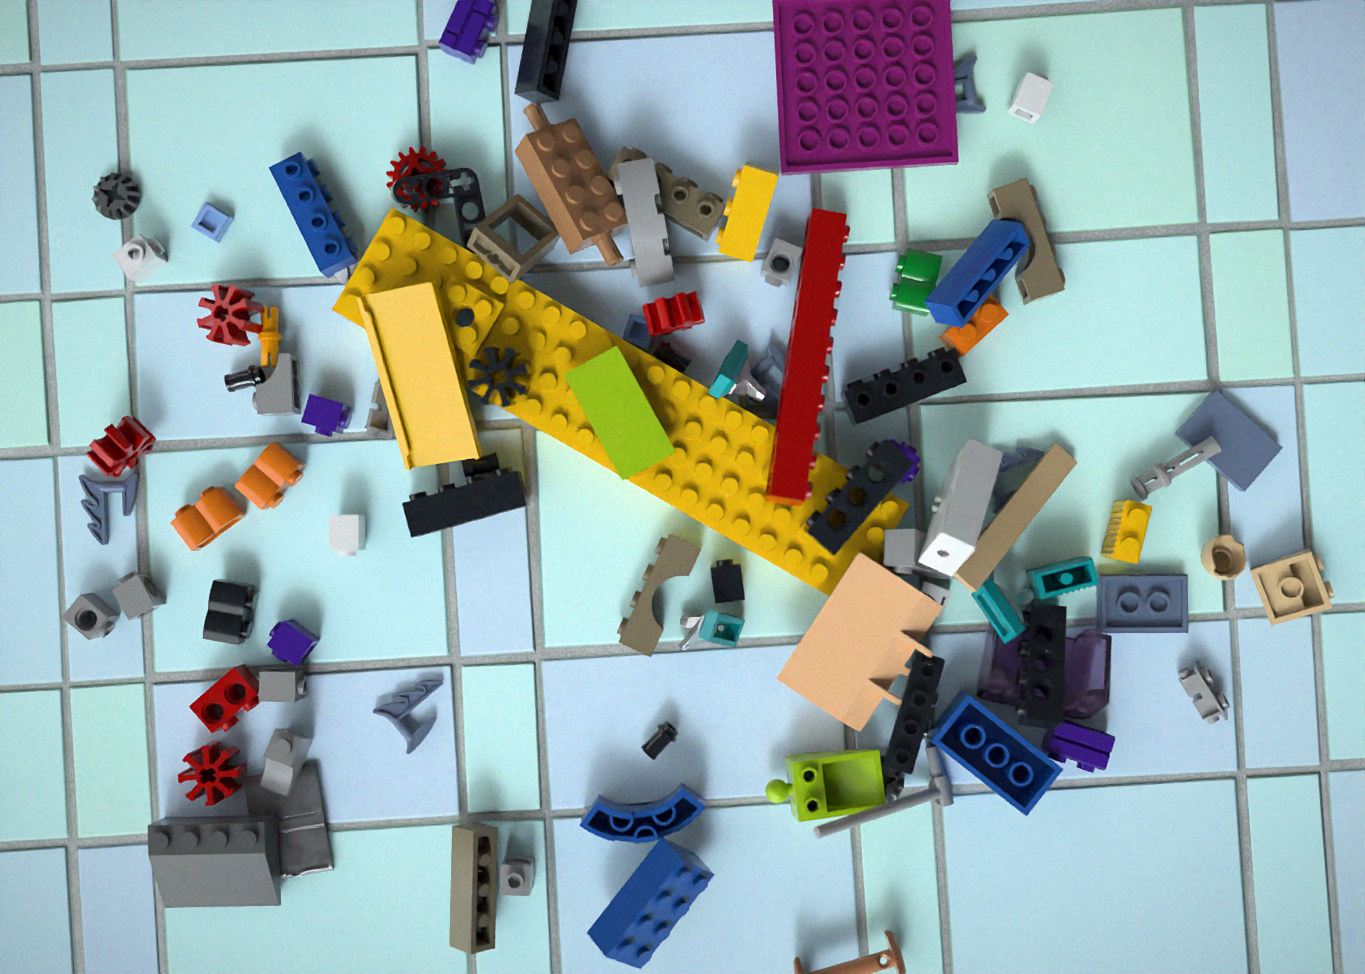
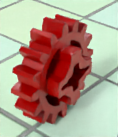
M421 146L419 153H416L412 147H409V155L405 156L402 152H399L398 155L401 160L399 162L391 160L390 163L395 169L394 171H386V175L393 181L388 182L386 185L391 190L393 183L403 177L449 169H443L447 164L443 158L437 160L438 154L434 150L428 155L425 147ZM421 162L429 163L435 169H432V167L425 168L422 166ZM430 178L427 182V190L432 195H439L443 190V184L438 178ZM402 183V188L397 190L398 195H403L405 200H409V196L403 192L404 190L406 192H420L419 198H424L421 184L417 187L409 188L406 186V183ZM438 200L411 204L410 206L411 210L417 213L419 206H422L425 212H429V204L433 203L437 208L440 205ZM401 205V207L404 208V209L409 206V205Z

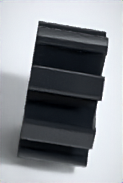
M490 346L484 348L491 366L482 363L481 359L472 358L469 368L477 369L485 373V375L481 379L468 380L469 389L479 390V387L488 385L489 387L483 398L479 399V402L486 406L495 404L494 399L498 392L502 401L501 407L515 405L516 402L513 401L509 388L511 387L518 391L519 395H527L531 387L515 381V376L532 374L530 364L522 363L520 367L512 369L511 367L516 357L520 356L519 351L506 348V354L501 362L498 353L499 347ZM504 370L503 376H506V381L496 383L495 380L498 378H494L495 372H502Z

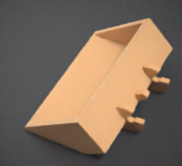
M859 552L776 679L839 721L861 732L883 697L898 706L902 703L903 700L893 695V692L888 689L899 673L906 677L911 670L904 665L914 650L917 649L930 658L933 656L934 652L926 648L920 641L943 606Z

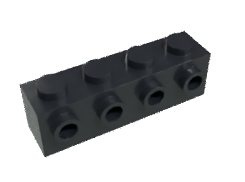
M532 0L515 86V95L533 103L540 102V104L559 101L578 0Z
M941 347L927 353L929 358L918 362L917 358H913L901 363L902 369L891 373L890 369L887 368L873 374L874 380L863 384L862 379L846 384L847 390L843 391L840 395L852 426L859 425L966 383L967 379L955 349L945 351V348Z
M512 467L494 471L496 477L484 480L483 475L466 479L467 485L456 488L455 483L437 487L438 493L427 496L426 491L409 495L410 501L402 503L411 538L530 506L521 472L513 471Z

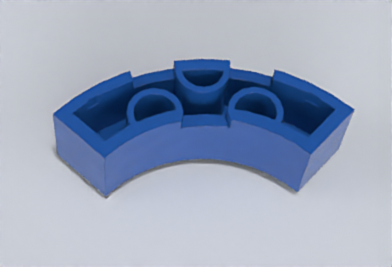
M683 782L666 797L645 805H623L606 799L599 794L581 818L579 826L600 838L614 842L617 840L637 844L657 841L659 838L678 832L689 825L706 808V800Z

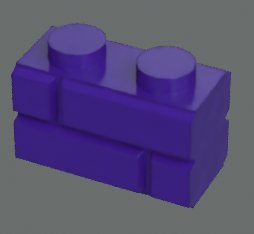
M458 0L438 42L442 51L474 65L477 58L481 59L486 52L488 43L485 40L489 31L494 32L498 26L500 16L497 15L496 5L490 0Z
M1063 718V724L1056 730L1047 729L1041 748L1049 752L1048 757L1052 760L1065 764L1066 760L1070 759L1077 762V768L1094 773L1095 768L1103 771L1106 770L1116 739L1115 736Z

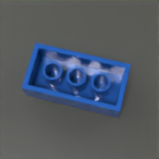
M963 690L959 691L930 728L926 736L932 743L1026 817L1063 771L1062 767Z
M661 837L586 933L606 958L641 969L650 961L652 954L662 941L668 938L671 930L680 918L686 915L691 904L707 888L709 881L715 874L694 852Z

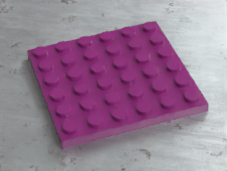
M772 0L781 176L958 164L950 0Z

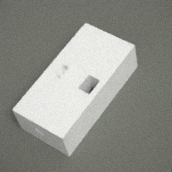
M971 438L968 440L948 467L939 496H936L934 499L936 506L933 505L931 509L934 512L918 562L952 576L974 551L1003 456L1002 452Z

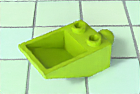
M879 749L823 751L785 756L788 783L781 779H773L768 782L765 788L767 798L773 803H781L787 799L788 795L790 796L791 813L798 822L851 815L886 803ZM811 770L812 778L806 780L803 777L804 773ZM810 801H815V805L807 806Z

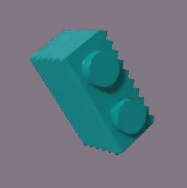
M1080 556L1026 570L1029 588L1033 591L1034 598L1042 600L1052 596L1057 597V595H1063V593L1068 594L1075 590L1080 591L1087 587L1092 588V586H1098L1099 584L1094 561L1090 556Z

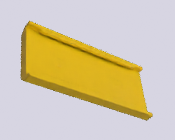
M436 280L373 292L357 297L406 471L415 467L469 458L479 459L482 457L481 445Z

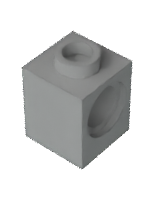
M776 237L760 274L765 277L764 281L775 287L787 286L803 249ZM778 258L784 259L788 264V269L777 271L773 267L772 262Z
M129 573L119 579L121 584L111 589L128 620L142 618L166 604L149 573Z
M86 593L79 595L62 615V618L87 640L108 636L116 626L114 622L120 615L95 593ZM92 611L97 616L95 625L90 622L89 618Z
M268 668L260 671L259 702H296L303 699V694H306L308 686L307 677L304 676V669Z
M504 857L500 869V895L530 896L534 887L535 857Z

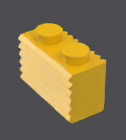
M1116 500L1113 502L1115 506L1112 507L1113 512L1110 513L1112 517L1107 525L1109 529L1106 530L1107 535L1104 536L1106 539L1103 541L1105 546L1101 547L1103 552L1100 554L1102 557L1112 560L1139 564L1153 506L1131 500Z

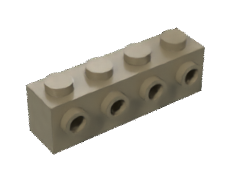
M623 146L606 175L612 187L615 188L613 177L619 176L618 163L647 158V155L637 148L632 147L630 150ZM657 162L654 165L663 210L657 213H664V217L708 242L724 214L726 205L722 204L723 199L712 192L705 194L697 189L698 185L686 177L680 179L672 174L673 171L668 166Z
M479 822L452 826L449 946L470 955L495 948L498 828Z

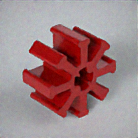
M216 284L212 286L211 291L214 293L215 300L201 297L198 303L199 307L211 310V315L202 319L197 318L198 327L211 330L209 335H206V338L212 342L229 346L233 344L239 346L249 345L251 341L248 340L246 331L259 334L263 329L262 324L250 321V317L258 313H264L263 304L251 301L255 293L234 285L225 287Z
M692 291L687 294L680 292L671 298L661 297L655 299L653 303L642 305L650 337L663 334V336L670 335L676 330L685 331L691 329L692 326L705 323L698 291Z
M124 416L117 427L110 424L103 430L107 434L105 437L94 439L89 446L92 450L87 452L86 456L107 477L112 475L116 478L122 474L126 466L130 469L134 468L138 464L136 458L144 454L147 455L152 450L150 444L155 442L156 438L136 417L131 419L129 416Z
M212 741L186 754L182 761L189 763L194 770L188 768L178 774V783L196 780V786L185 794L190 801L203 796L206 790L207 802H205V805L213 806L223 799L234 795L242 788L243 784H238L231 777L238 778L247 772V764L243 763L238 766H229L228 764L232 757L240 752L236 746L232 745L222 750V755L220 756L219 745L221 742ZM213 768L216 771L213 776H216L215 778L210 775L213 770L209 769Z

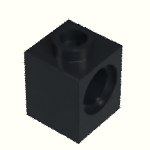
M733 559L716 561V566L710 567L715 604L745 600L740 564H734Z

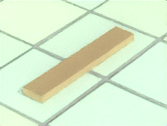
M1057 443L1052 444L982 531L976 548L953 576L972 593L976 592L1078 462Z

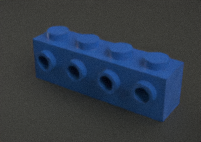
M298 152L268 167L319 271L327 278H330L335 273L357 263L358 260L355 253L359 252V249L353 238L346 236L343 230L346 223L338 210H333L330 202L334 199L325 184H320L317 176L321 173L313 158L308 160L301 152Z
M993 219L924 300L936 323L963 328L1030 247L1031 243L1021 222Z

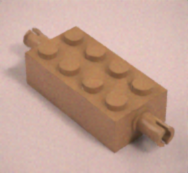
M535 102V105L531 103L523 109V112L527 116L534 132L525 134L514 152L571 255L597 245L608 268L619 264L624 260V257L621 255L613 238L618 236L628 225L627 214L575 118L557 124H550L540 102Z

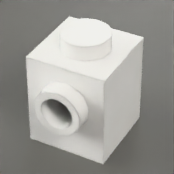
M1027 72L1020 81L1007 113L1034 124L1041 117L1055 83L1048 81V78L1041 73Z
M140 233L111 254L126 276L138 283H142L168 263L162 255L165 250L155 238L149 239Z
M329 515V551H338V556L348 557L356 556V551L365 550L366 515Z

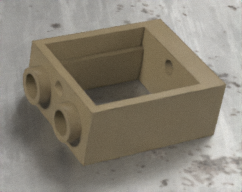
M517 193L474 227L467 246L513 284L554 249L560 235L552 221ZM509 217L539 241L523 255L493 231Z

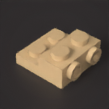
M1308 548L1279 557V560L1250 568L1271 626L1333 608L1330 599L1336 597L1330 582L1322 581L1319 571L1325 569L1318 553L1312 555Z

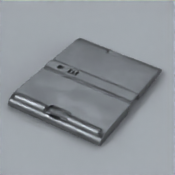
M311 765L301 768L290 796H284L259 786L263 774L244 777L243 782L248 814L278 815L280 880L333 871L334 864L328 827L325 826L322 812L324 807L317 766Z

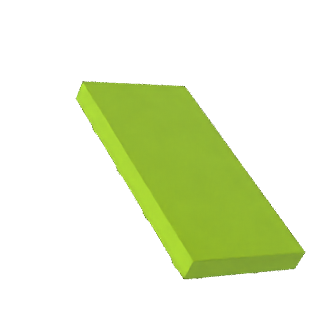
M617 345L564 374L622 481L676 452Z

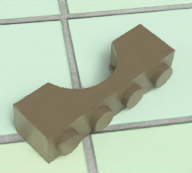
M1024 178L992 189L987 195V199L994 219L1021 222L1031 243L1028 248L1029 256L1026 266L1015 277L1023 304L1027 305L1064 291L1065 275L1062 269L1057 267L1054 258L1056 257V249L1051 240L1048 241L1045 232L1047 227L1044 215L1041 212L1039 213L1035 203L1037 201V194L1034 186L1029 185L1028 179Z
M669 534L667 539L661 537L654 551L659 557L655 565L648 564L642 580L646 581L642 592L636 590L629 604L634 610L629 619L623 617L616 632L621 635L619 643L646 656H652L664 630L653 612L652 601L654 593L667 579L676 576H689L702 550L701 548L672 534Z

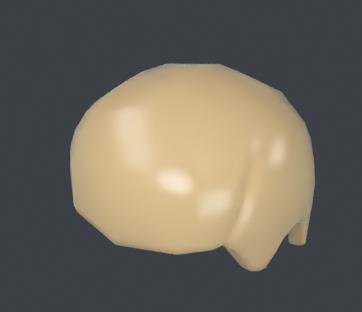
M1231 533L1212 537L1203 545L1200 554L1201 564L1211 576L1222 581L1238 577L1245 570L1247 562L1244 550L1245 545L1233 538L1234 535Z

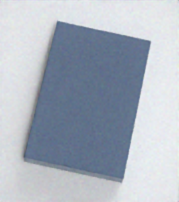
M1217 389L1211 391L1175 433L1190 448L1212 436L1219 444L1221 452L1205 461L1240 492L1247 490L1283 448Z
M1097 574L1099 584L1096 586L1097 633H1188V574Z

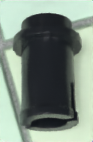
M662 340L653 356L683 374L686 368L676 361L687 367L691 359H688L671 347V342L666 343Z
M250 365L247 370L225 375L224 382L227 390L232 393L236 390L252 386L256 388V384L266 382V377L262 367Z
M496 452L484 455L479 459L469 458L461 461L465 478H472L475 475L500 470Z
M667 721L664 724H659L657 726L658 730L641 746L645 754L653 760L657 758L671 741L675 742L677 740L678 731Z

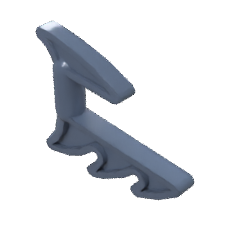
M972 56L963 61L954 70L955 86H963L965 98L964 101L956 102V114H980L986 111V106L981 105L977 101L973 81V68L977 61V56Z
M772 342L768 344L767 355L750 371L751 376L760 386L767 390L766 395L761 401L750 396L748 399L761 404L779 405L780 397L761 378L773 365L782 374L784 373L785 359ZM772 408L769 412L777 415L778 408Z
M1026 447L1016 448V452L1022 454L1023 457L1002 452L1001 461L1003 464L1000 463L992 490L995 498L994 514L998 513L1016 490L1005 493L998 477L1043 456V451Z
M131 473L129 478L124 481H96L85 475L78 476L83 491L95 504H91L86 499L81 500L82 507L96 523H88L87 527L101 545L109 543L107 493L122 492L123 516H130L135 505L138 489L137 473Z
M428 680L417 682L415 687L421 688L423 691H403L393 694L392 697L394 699H401L406 703H390L373 709L374 714L389 720L407 742L406 754L408 755L429 734L436 718L432 717L414 732L403 717L442 686V681Z

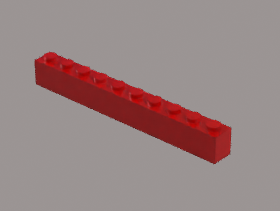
M812 208L806 221L764 501L800 507L805 502V499L809 500L811 497L813 482L808 481L809 472L814 470L817 460V452L812 451L814 440L818 441L821 432V423L817 422L818 411L822 412L825 404V394H822L821 390L822 383H826L830 370V366L825 365L827 354L830 355L834 342V337L829 335L830 328L835 326L838 309L834 308L835 298H839L842 281L838 280L839 270H843L846 260V253H842L843 243H847L850 226L846 225L847 214Z

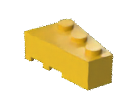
M749 162L744 164L743 170L737 168L732 186L737 187L734 199L728 198L723 214L729 216L725 228L720 226L715 244L720 245L718 253L753 262L778 180L779 171Z

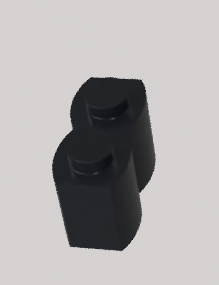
M226 579L213 580L208 599V611L204 621L203 639L239 645L244 643L245 639L250 638L253 628L252 621H249L250 611L255 609L258 601V593L254 592L255 585Z

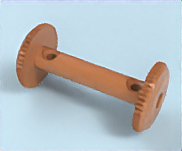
M886 930L884 933L888 945L887 950L806 974H873L893 967L897 974H906V966L894 934ZM796 957L793 961L794 974H804L800 959ZM882 957L887 959L885 964L880 963Z

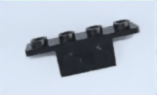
M920 651L915 652L911 671L902 696L903 701L899 706L884 757V767L906 774L913 773L922 739H925L928 734L930 712L934 710L937 703L938 693L936 691L945 664L943 658L937 656L930 658Z

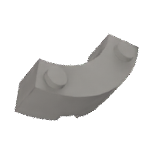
M653 157L618 163L619 176L613 178L616 194H623L635 257V259L629 260L632 277L638 276L640 287L675 281L664 213L657 214V212L663 210Z
M916 529L885 530L884 566L893 569L895 575H918L957 580L953 575L949 576L918 562L926 537L925 533ZM994 570L986 580L991 578L994 581Z

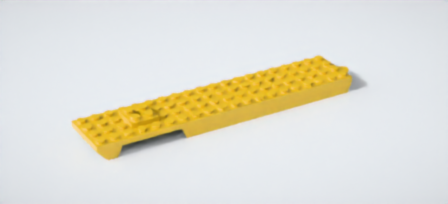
M391 207L333 306V311L365 329L357 297L373 292L436 280L464 386L469 389L468 380L481 379L485 375V373L477 369L469 368L472 358L481 359L482 363L491 366L484 348L490 346L499 347L498 353L501 362L506 354V348L519 351L520 356L516 357L511 368L520 367L522 363L530 364L532 374L515 376V381L523 385H529L531 389L527 395H519L518 391L510 387L512 399L516 404L510 407H501L502 401L499 392L494 399L495 404L619 475L564 376L570 370L617 345L676 451L626 480L829 597L859 552L894 574L893 569L884 566L885 530L896 529L910 505L909 503L888 493L835 556L830 555L804 532L808 527L805 521L816 509L819 512L824 509L828 504L824 499L836 486L841 489L848 481L844 477L849 471L848 468L813 449L812 452H817V460L814 470L809 472L808 481L813 482L810 499H805V502L800 507L764 501L775 432L773 425L724 397L717 399L708 393L709 389L519 279L511 284L482 258ZM465 309L472 310L474 312L473 322L469 326L460 327L457 323L458 314ZM504 370L502 372H495L494 378H498L495 380L496 383L506 381V376H503ZM485 385L479 387V390L472 391L483 397L489 386ZM853 487L849 492V499L854 504H860L863 501L864 493L860 488ZM833 510L829 515V522L833 527L837 528L844 522V515L839 510Z

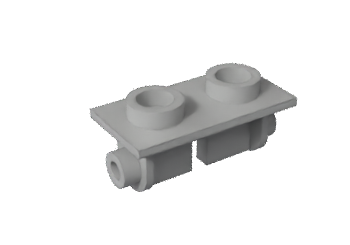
M379 378L378 382L374 383L375 387L371 400L372 403L378 404L377 409H369L364 428L367 429L366 435L393 441L395 431Z
M1194 660L1193 670L1190 671L1186 667L1178 671V681L1189 698L1198 693L1202 696L1192 701L1202 720H1207L1209 724H1213L1220 719L1218 716L1222 714L1225 721H1227V709L1230 708L1229 702L1222 692L1217 693L1212 686V683L1215 681L1206 666L1201 668L1198 661Z

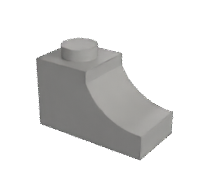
M291 353L278 354L277 366L272 376L263 384H256V392L253 393L252 403L258 415L266 417L301 415L298 356Z
M275 728L263 756L266 758V764L259 786L284 796H290L313 739L288 729Z

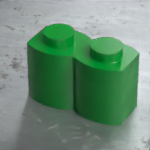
M907 248L904 255L899 254L895 266V272L899 273L897 284L892 283L889 293V300L893 301L892 309L925 317L930 313L924 300L936 287L942 262L941 255Z

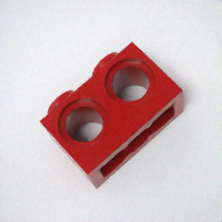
M244 664L235 666L196 699L189 708L211 733L221 729L226 732L239 721L236 716L244 709L249 712L260 703L259 681ZM238 683L242 684L246 689V696L244 698L240 697L236 692ZM215 703L222 706L224 711L222 717H218L215 714Z

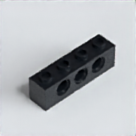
M888 439L881 441V443L873 442L864 453L868 458L862 465L859 466L856 463L844 476L848 481L843 487L839 489L836 486L824 499L828 503L821 512L816 509L805 521L808 527L804 532L832 556L837 554L914 464L909 457ZM873 464H877L883 469V477L880 481H874L869 476V469ZM853 487L860 488L864 493L863 501L860 504H854L849 499V492ZM833 510H839L844 515L843 524L837 528L833 527L829 522V515Z
M1030 602L1022 611L1023 623L1026 629L1022 632V639L1019 640L1017 655L1021 657V668H1018L1016 674V685L1020 686V697L1016 698L1015 715L1019 716V725L1056 730L1063 724L1067 606ZM1035 631L1042 632L1047 642L1039 640L1035 635ZM1034 660L1043 662L1046 670H1039L1035 666ZM1033 688L1041 690L1045 699H1037L1033 694Z

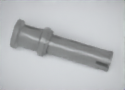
M1210 436L1164 464L1155 463L1151 465L1152 469L1138 477H1130L1129 481L1137 495L1144 501L1148 499V494L1162 486L1165 488L1169 487L1173 478L1213 455L1220 453L1221 448L1217 441ZM1197 453H1200L1198 456L1180 465L1181 462L1187 460L1188 458L1192 457ZM1152 479H1155L1154 481H1152V482H1150L1149 484L1145 485L1146 482H1148V481H1150V480H1152Z

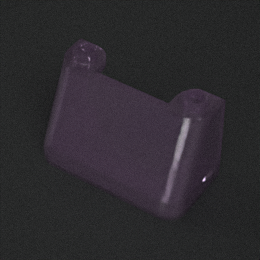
M989 622L977 682L976 696L978 698L1015 707L1016 698L1020 697V686L1016 685V674L1018 668H1021V657L1017 655L1019 640L1022 639V632L1016 638L1004 644ZM1086 629L1075 638L1066 637L1064 717L1090 719L1110 703L1112 635L1102 634L1096 629ZM1035 631V635L1039 640L1047 642L1042 632ZM1034 660V664L1039 670H1046L1043 662ZM1033 688L1034 696L1039 700H1044L1043 692Z

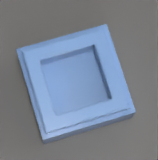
M205 202L191 227L215 242L220 243L234 218Z

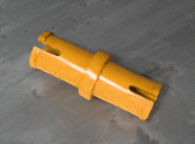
M264 306L265 312L260 313L263 329L258 334V341H261L260 366L270 368L269 356H271L272 368H276L279 342L282 341V334L279 333L280 308L270 306L271 318L269 319L268 307Z

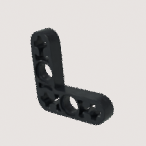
M457 168L403 177L393 183L391 195L401 205H411L453 197L462 245L466 250L476 254L467 246L472 229L465 230V224L474 225L486 218L479 180L473 170ZM461 173H464L466 178H471V183L467 185V190H464L462 185L451 187L453 193L449 194V182L445 175L450 174V181L460 179ZM430 178H438L442 182L443 190L439 195H432L428 192L427 182ZM416 180H421V191L424 198H419L420 192L409 194V200H405L403 195H398L397 190L402 188V183H406V186L411 188L418 186ZM468 202L475 204L478 209L477 217L473 220L466 219L462 214V208Z

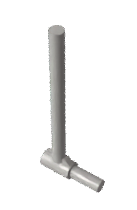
M933 745L925 748L932 773L928 784L929 789L814 827L816 838L820 839L931 800L938 807L954 804L947 774L943 772L937 746Z

